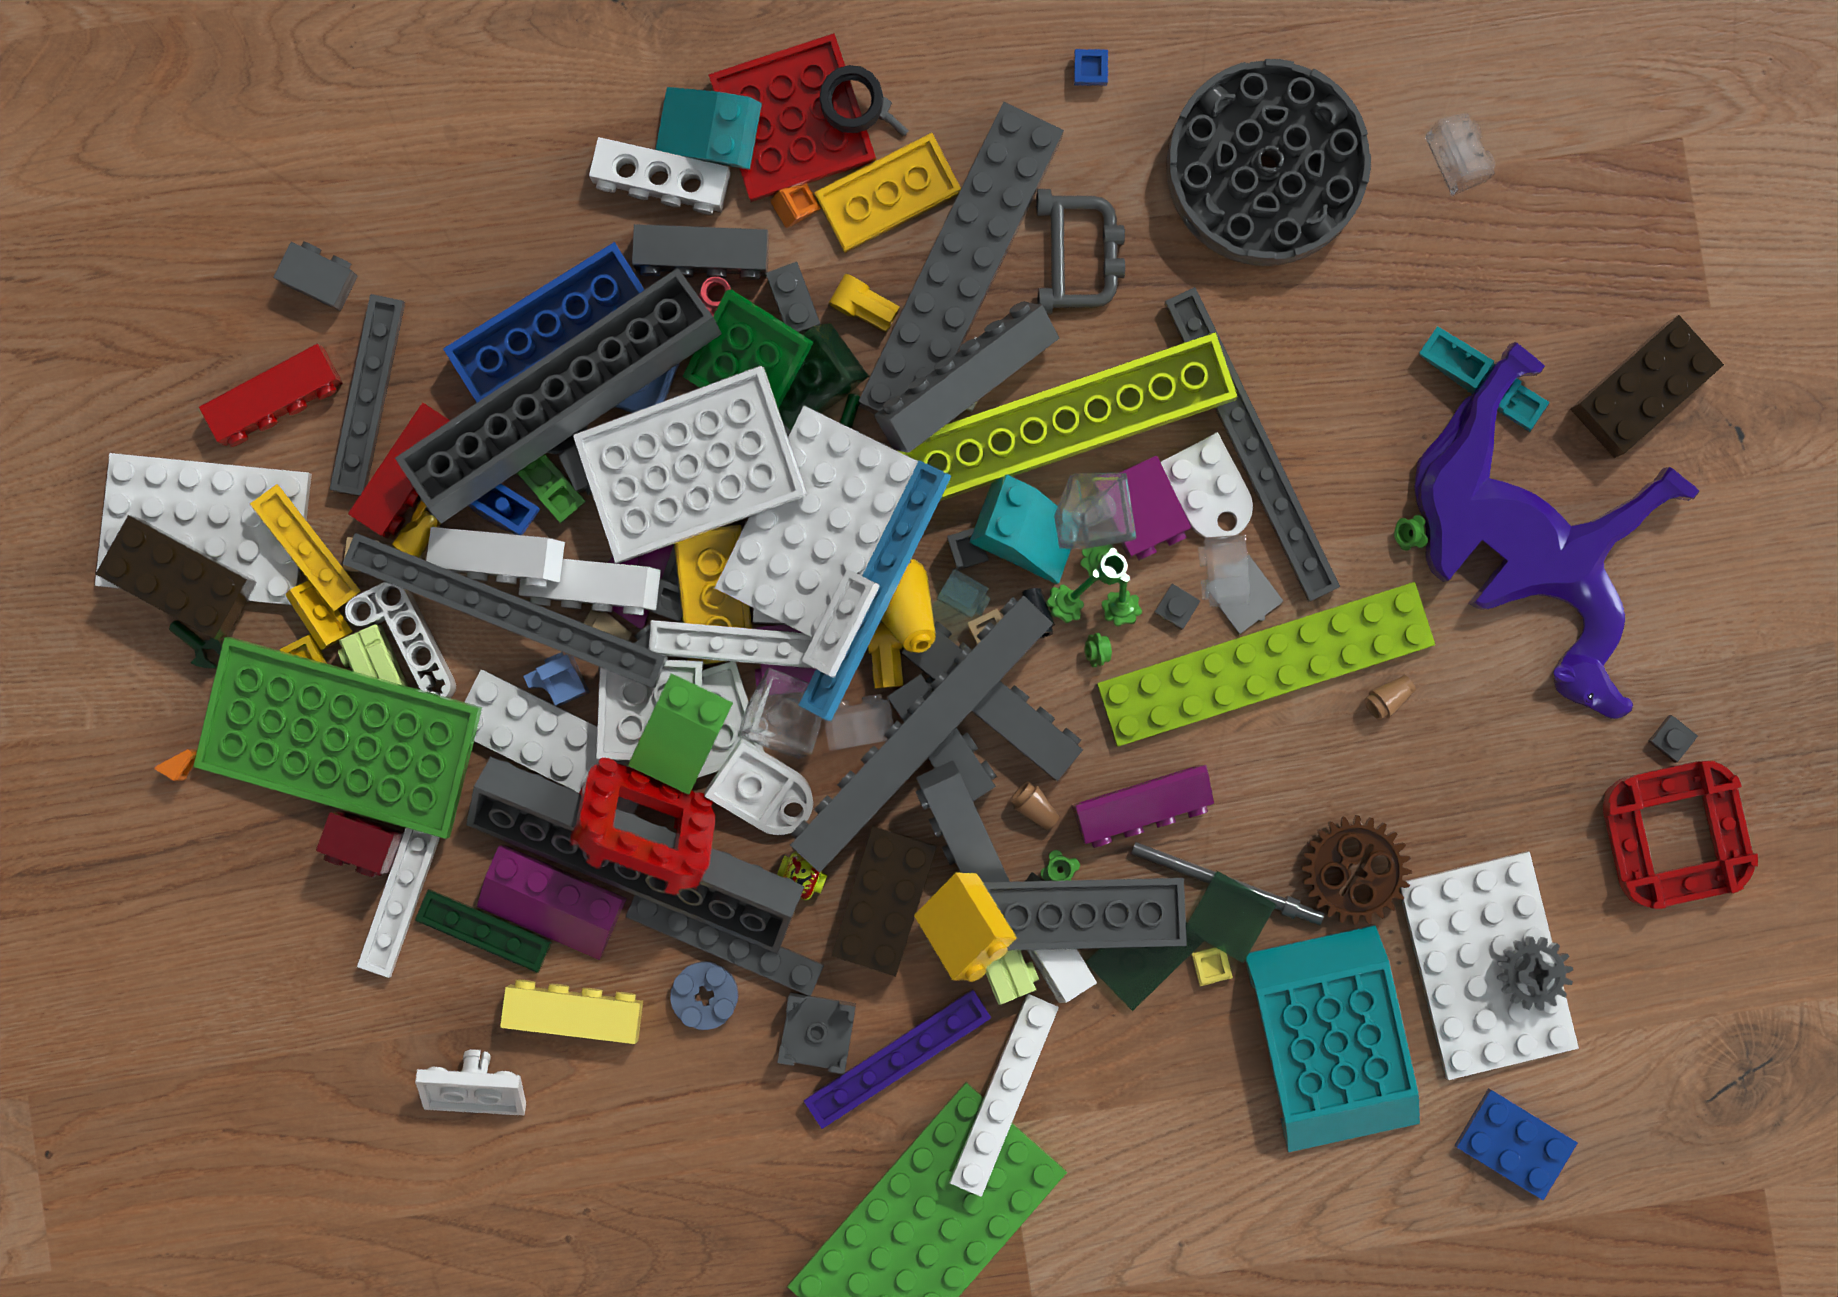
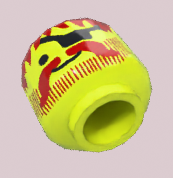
M797 851L793 852L790 857L784 856L777 873L778 876L790 878L796 883L805 886L800 897L802 900H809L814 892L821 894L827 878L826 874L819 873Z

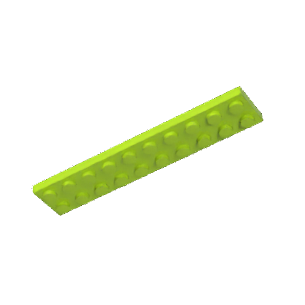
M1412 582L1096 684L1116 746L1119 747L1432 647L1436 644L1416 583Z

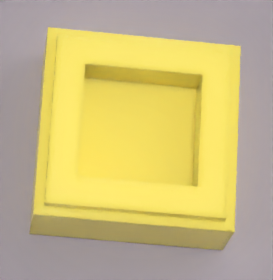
M1224 945L1191 953L1199 986L1233 978Z

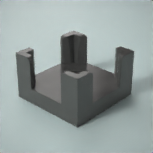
M790 992L777 1063L792 1066L795 1063L828 1068L829 1072L845 1074L856 1003L817 996L810 997L805 994Z

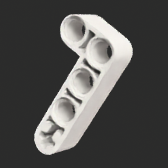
M383 582L353 597L347 603L345 609L346 617L350 623L356 626L368 628L386 620L420 690L447 698L453 697L456 692L455 679L411 591L388 582ZM393 588H398L401 593V599L396 605L390 606L386 599L387 593ZM368 603L371 614L366 620L360 621L357 617V609L361 604ZM411 617L416 623V629L414 633L406 636L402 632L401 625L405 619ZM426 647L431 653V659L429 663L421 666L416 660V654L418 650ZM432 671L437 680L445 681V685L441 687L442 694L432 691V688L436 685L432 675H423L424 672Z

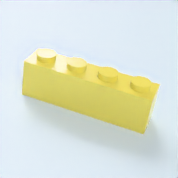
M515 980V985L510 984L505 987L500 1028L636 1044L638 1042L643 1000H635L636 994L616 992L615 997L602 996V990L595 988H582V993L569 992V986L562 984H549L548 989L536 988V982L529 980Z

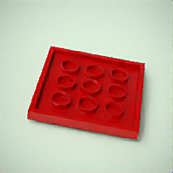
M835 33L708 74L714 91L747 96L762 103L750 170L739 168L750 202L777 194L779 190L808 184L876 161L867 130L854 134L841 132L832 127L822 113L819 99L821 86L831 72L845 66ZM851 81L842 82L835 88L832 94L833 108L839 115L845 118L854 119L861 117L862 114Z

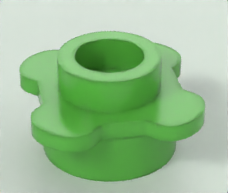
M1415 515L1413 519L1409 520L1406 518L1398 520L1394 536L1402 550L1408 551L1414 546L1424 548L1427 545L1428 538L1425 535L1424 528L1425 519L1421 515Z
M1095 633L1094 636L1093 634L1088 635L1084 651L1086 659L1090 661L1091 666H1102L1105 662H1109L1112 656L1109 638L1101 636L1100 633Z
M1053 850L1049 853L1050 860L1047 866L1041 870V877L1045 881L1071 880L1074 872L1079 870L1080 863L1076 858L1069 859L1063 856L1061 851ZM1059 866H1062L1064 869L1061 873L1057 871Z

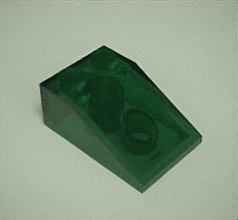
M831 323L813 326L804 334L805 337L814 343L778 409L783 424L790 431L803 406L822 414L869 377Z

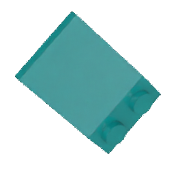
M667 87L655 150L750 170L762 103L747 96L716 91Z
M1006 474L991 483L969 543L1050 582L1058 584L1080 523L1036 488Z

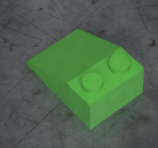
M671 673L628 766L689 795L733 702Z

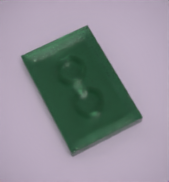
M1186 922L1187 946L1098 948L1085 962L1133 1011L1204 940Z

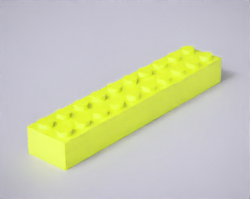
M1215 332L946 424L911 452L897 451L952 476L940 501L990 485L1006 474L1013 477L1233 402L1238 396Z

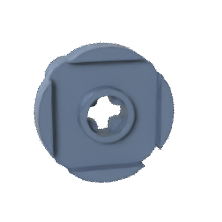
M703 961L689 965L675 978L670 996L671 1005L676 1016L686 1026L699 1030H709L721 1026L733 1014L738 1002L739 993L737 983L732 974L715 963ZM705 986L707 991H713L714 997L709 999L708 1005H703L702 1001H697L695 995L700 993L699 987Z

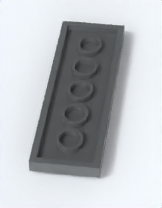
M1184 878L983 882L1017 937L1007 947L1008 951L1187 946Z

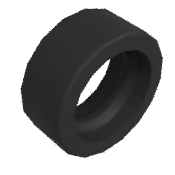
M847 65L835 69L824 80L820 90V105L824 118L832 127L841 132L854 134L865 131L876 123L882 113L883 92L880 82L872 72L861 66ZM849 80L859 81L864 84L871 95V105L868 111L861 117L854 119L839 115L832 104V94L835 88L842 82Z

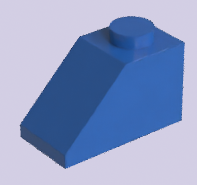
M499 484L469 505L472 511L498 528L515 535H523L540 511L538 506L503 484Z

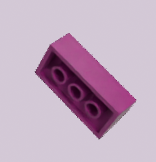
M1197 765L1072 804V808L1083 843L1091 842L1093 848L1111 843V836L1122 832L1125 838L1143 833V826L1154 822L1157 828L1175 823L1176 815L1187 812L1189 818L1207 813V806L1214 804L1207 767L1206 765Z
M501 845L498 846L484 878L477 907L600 960L627 898L509 846Z

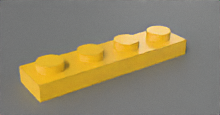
M278 484L250 503L256 514L333 612L361 592Z

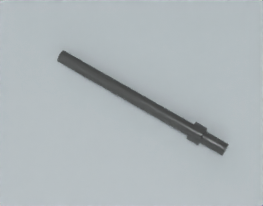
M1135 842L1131 855L1280 910L1281 915L1294 919L1296 916L1319 926L1322 923L1324 913L1300 904L1298 899L1290 896L1283 898L1138 842Z

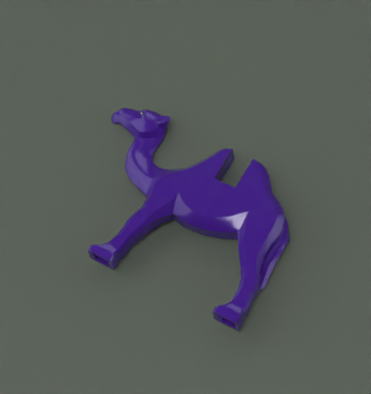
M1514 342L1508 345L1502 353L1501 360L1495 362L1480 386L1461 403L1439 437L1417 461L1414 490L1418 508L1425 519L1426 536L1428 538L1425 552L1427 565L1431 572L1442 582L1449 581L1483 540L1505 559L1468 604L1477 609L1484 610L1514 600L1541 595L1557 598L1576 608L1583 618V630L1578 640L1561 657L1554 670L1556 690L1563 697L1575 703L1591 708L1610 719H1617L1631 712L1633 703L1630 698L1621 695L1604 668V664L1621 640L1625 624L1624 607L1604 569V560L1615 542L1635 530L1655 508L1668 499L1694 500L1699 490L1673 468H1662L1654 481L1647 483L1632 499L1590 522L1571 526L1549 503L1536 494L1503 481L1490 479L1495 422L1499 404L1516 378L1537 376L1545 367L1542 362L1520 344Z

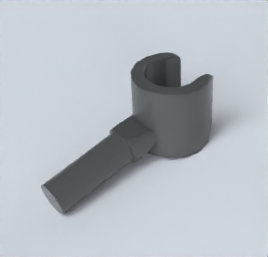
M883 97L882 113L878 119L885 120L904 137L909 130L892 114L888 113L892 102Z

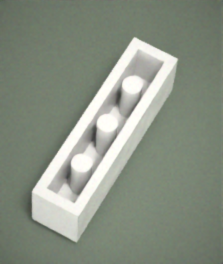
M431 527L426 561L458 574L459 572L467 573V577L473 580L487 581L488 575L497 576L496 582L516 584L517 578L526 579V585L546 587L547 581L560 582L565 542L543 537Z
M563 559L560 582L547 581L546 587L526 585V579L521 578L519 595L531 598V603L542 606H550L551 600L561 601V607L581 609L582 603L592 604V610L612 612L613 606L624 607L623 613L643 615L644 609L656 610L661 570L644 566Z

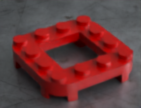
M601 758L598 764L590 769L579 791L581 799L576 824L570 835L571 844H578L590 856L587 863L596 868H600L603 860L606 859L666 881L665 893L677 895L680 889L692 887L697 889L710 864L715 825V814L711 807L713 801L705 797L704 793H695L691 790L688 795L636 769L616 763L610 758ZM618 796L675 817L674 828L677 829L674 849L636 836L632 832L614 828Z
M1694 761L1626 776L1607 788L1603 802L1604 819L1619 884L1624 894L1632 903L1654 909H1664L1671 905L1726 893H1737L1743 890L1744 886L1751 879L1755 866L1758 867V854L1753 853L1738 789L1742 788L1738 776L1734 775L1727 767L1715 761ZM1702 795L1716 860L1655 873L1640 810L1645 807Z

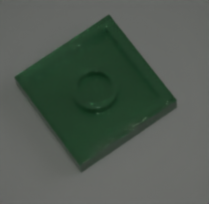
M1216 871L1186 924V931L1244 963L1276 904L1221 872Z

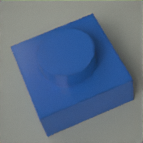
M1075 49L1074 85L1107 86L1108 49Z

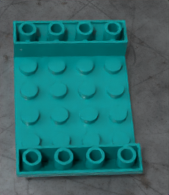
M1376 925L1244 953L1250 984L1255 989L1283 1115V1118H1280L1288 1152L1420 1124L1419 1092L1389 959Z

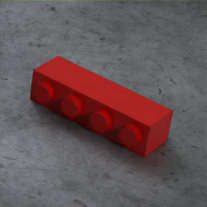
M317 343L199 406V409L216 441L224 446L230 445V447H235L249 439L248 434L257 429L265 431L278 423L277 419L287 413L295 415L302 412L308 407L306 403L317 397L319 400L330 397L337 392L336 387L343 384L325 348Z
M422 402L348 512V515L384 538L388 539L391 534L396 535L405 522L403 515L409 506L415 507L421 497L395 458L450 420Z

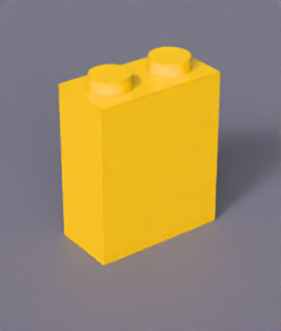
M955 873L914 914V917L953 981L968 980L973 982L985 975L986 968L994 960L1003 957L1008 952L1007 947L1017 939L977 873Z

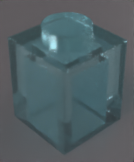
M953 569L937 600L972 619L975 613L980 616L983 614L991 598L986 596L989 590L988 587Z

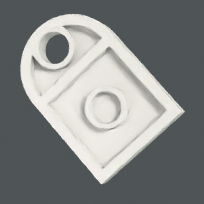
M1218 432L1161 461L1162 467L1186 517L1197 534L1209 540L1222 541L1230 539L1243 531L1252 516L1253 502L1251 494ZM1227 512L1234 516L1236 524L1233 530L1224 531L1218 526L1217 519L1221 513Z
M742 738L704 791V795L708 799L758 829L773 835L792 833L803 820L807 822L813 809L812 791L807 780L795 770ZM792 802L798 803L803 807L802 812L795 817H790L784 813L785 806Z

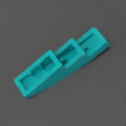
M1438 326L1419 353V356L1471 394L1480 386L1494 365V360ZM1516 378L1504 394L1497 411L1531 432L1550 402L1521 385L1522 381Z

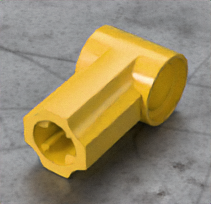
M844 274L829 301V305L849 317L854 318L856 316L887 333L897 316L900 306L874 293L867 284L849 274Z
M880 622L868 645L869 654H872L875 689L903 686L900 657L902 645L887 626Z

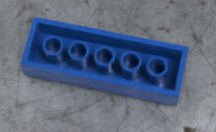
M613 242L449 344L443 350L475 401L479 402L645 289L616 243Z

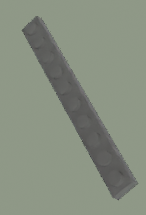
M1196 287L1164 302L1165 307L1183 343L1216 332L1238 397L1233 402L1216 407L1215 410L1308 602L1339 588L1340 585Z
M357 533L354 534L342 563L654 689L668 658Z

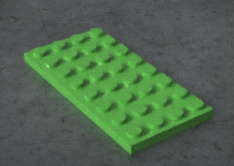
M224 637L193 767L447 839L451 836L482 707L240 639Z
M965 1082L789 1282L787 1287L798 1297H959L1066 1175L1067 1171L1016 1125L1011 1123L982 1197L950 1184L949 1180L984 1098L971 1085Z

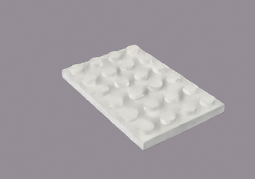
M762 366L573 435L615 563L630 560L807 496L765 369Z
M803 406L788 436V440L807 496L749 516L715 588L813 638L846 570L849 569L861 576L863 575L918 461Z
M110 453L97 570L128 515L150 523L256 581L257 583L247 601L291 605L285 594L289 589L300 585L301 570L256 514L250 503L278 484L307 521L312 474L308 472ZM96 575L95 586L119 588Z
M1526 851L1406 880L1410 887H1400L1399 892L1404 896L1402 904L1447 1080L1579 1049L1566 997L1556 995L1557 1005L1551 1006L1549 1003L1544 1002L1545 1007L1542 1011L1536 1009L1534 1003L1530 1010L1522 1008L1523 999L1517 1004L1512 1003L1510 999L1513 993L1505 994L1501 991L1503 986L1507 984L1506 981L1497 979V975L1504 973V968L1497 964L1499 961L1506 962L1508 959L1503 953L1504 949L1512 952L1515 950L1513 941L1517 940L1526 945V936H1531L1536 944L1540 937L1548 939L1547 947L1552 944L1530 852ZM1540 951L1544 962L1554 964L1553 960L1546 953ZM1523 955L1518 959L1514 968H1517L1523 961ZM1534 967V971L1529 972V977L1535 979L1536 975L1541 974V969ZM1555 978L1547 986V991L1552 987ZM1519 982L1516 983L1523 993L1530 995L1527 985Z

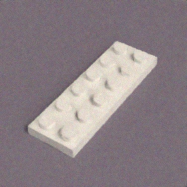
M482 669L480 670L465 700V703L482 707L474 741L579 793L590 769L598 764L600 760L596 759L598 727ZM614 760L616 763L628 766L630 760ZM618 796L616 809L634 814L639 804Z

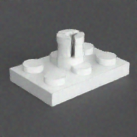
M481 1050L465 1051L461 1072L447 1071L441 1067H430L427 1070L417 1069L415 1082L424 1110L525 1116L526 1100L520 1075H515L509 1071H498L495 1074L487 1073L491 1055L485 1051L481 1054V1059L479 1058Z

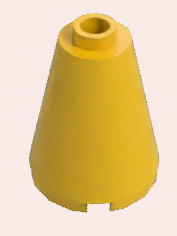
M911 559V563L908 564L881 620L905 650L920 653L930 648L936 639L927 572L920 562Z

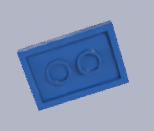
M1488 1088L1454 1146L1544 1201L1578 1142Z

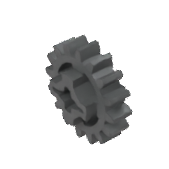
M1526 936V945L1517 940L1513 941L1515 950L1512 952L1504 949L1503 953L1508 959L1506 962L1499 961L1497 964L1504 968V973L1497 975V979L1507 983L1501 991L1505 994L1513 993L1510 1001L1514 1004L1519 1003L1523 999L1522 1008L1530 1010L1533 1003L1536 1009L1540 1011L1544 1010V1002L1549 1003L1551 1006H1556V995L1567 996L1566 992L1562 989L1563 985H1572L1573 981L1566 978V973L1573 971V967L1563 963L1568 959L1569 955L1567 953L1557 954L1560 947L1558 943L1553 942L1547 947L1548 939L1540 937L1537 944L1531 936ZM1540 951L1546 953L1553 960L1554 964L1544 962ZM1523 955V961L1517 968H1514L1518 959ZM1534 967L1541 969V974L1536 975L1535 979L1529 977V972H1533ZM1555 978L1552 987L1547 991V986ZM1519 982L1527 985L1530 995L1523 993L1516 983Z

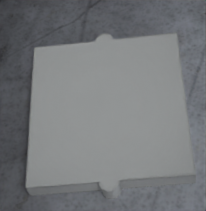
M1250 555L1246 556L1232 568H1225L1223 570L1224 574L1205 587L1206 591L1239 634L1258 620L1264 621L1266 614L1284 602Z

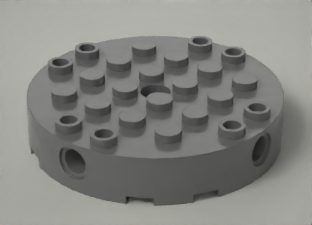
M1265 59V61L1250 63L1243 62L1231 66L1210 78L1192 95L1183 108L1172 132L1167 152L1166 173L1169 192L1175 209L1181 220L1199 241L1228 259L1250 265L1273 266L1306 258L1329 244L1351 220L1362 202L1371 171V154L1365 123L1356 105L1347 93L1318 70H1310L1294 64V61L1282 59ZM1261 157H1271L1276 162L1277 167H1263Z

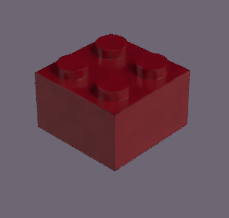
M345 811L330 812L316 851L325 854L323 860L339 866L353 864L357 866L356 872L375 878V875L382 876L383 873L391 871L404 832Z

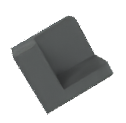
M975 528L947 536L957 571L989 561L986 550L969 543Z

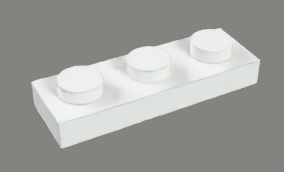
M847 569L802 662L828 676L835 677L880 585Z

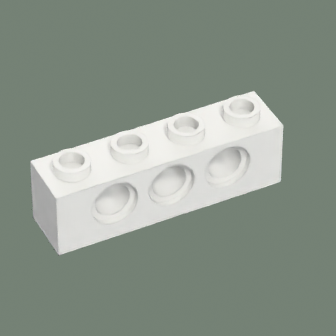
M600 137L597 140L589 177L596 184V188L602 191L615 193L616 188L629 191V196L637 199L648 200V196L661 198V203L672 207H680L681 203L694 206V211L712 215L713 211L722 212L731 175L728 166ZM632 164L636 167L632 176L628 178L619 176V170L623 165ZM658 171L668 174L667 181L662 185L651 183L653 174ZM689 179H697L701 182V185L695 192H686L683 189L684 183Z

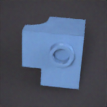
M563 652L545 659L544 665L523 676L528 688L545 689L550 694L555 706L564 705L590 693L574 656L564 655Z

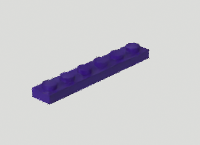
M972 989L846 1071L845 1074L840 1075L805 1098L804 1103L821 1129H823L990 1020L991 1016Z

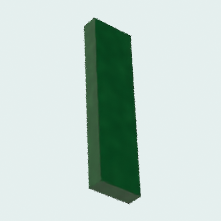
M431 889L427 890L415 918V921L536 973L540 972L553 942Z

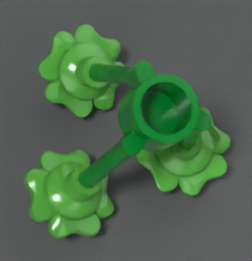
M1096 539L1090 547L1082 550V555L1085 558L1080 561V565L1087 569L1089 578L1075 590L1069 589L1064 584L1060 585L1059 588H1051L1050 598L1046 601V604L1050 607L1052 616L1062 619L1065 623H1069L1072 619H1080V611L1084 607L1083 601L1079 600L1080 595L1098 580L1109 585L1118 582L1119 593L1110 592L1107 596L1108 600H1104L1101 604L1105 611L1104 618L1107 621L1113 620L1114 625L1117 627L1125 623L1134 624L1136 616L1142 614V609L1138 605L1139 597L1137 595L1130 596V592L1127 590V583L1130 580V577L1125 573L1127 571V562L1112 547L1110 541L1102 544L1100 540Z

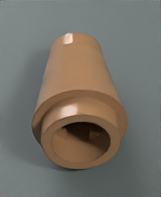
M1403 675L1370 690L1369 696L1364 699V702L1369 712L1377 720H1382L1384 717L1390 718L1411 694L1416 691V688L1411 679Z
M1029 781L1024 783L1010 799L1015 805L1014 810L1045 830L1053 827L1060 818V815L1056 813V810L1038 785L1033 786Z

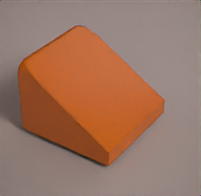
M807 184L779 190L771 199L773 208L786 228L797 224L821 209Z
M187 749L155 766L154 769L173 781H183L194 766L197 749Z

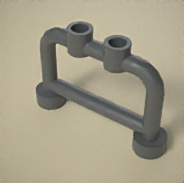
M1037 189V216H1051L1052 288H1038L1037 304L1043 305L1047 315H1052L1053 308H1096L1106 305L1116 294L1118 278L1125 277V259L1117 258V245H1124L1125 228L1124 225H1117L1115 209L1110 202L1102 197L1052 196L1051 189ZM1064 209H1096L1103 215L1104 289L1099 294L1065 295Z

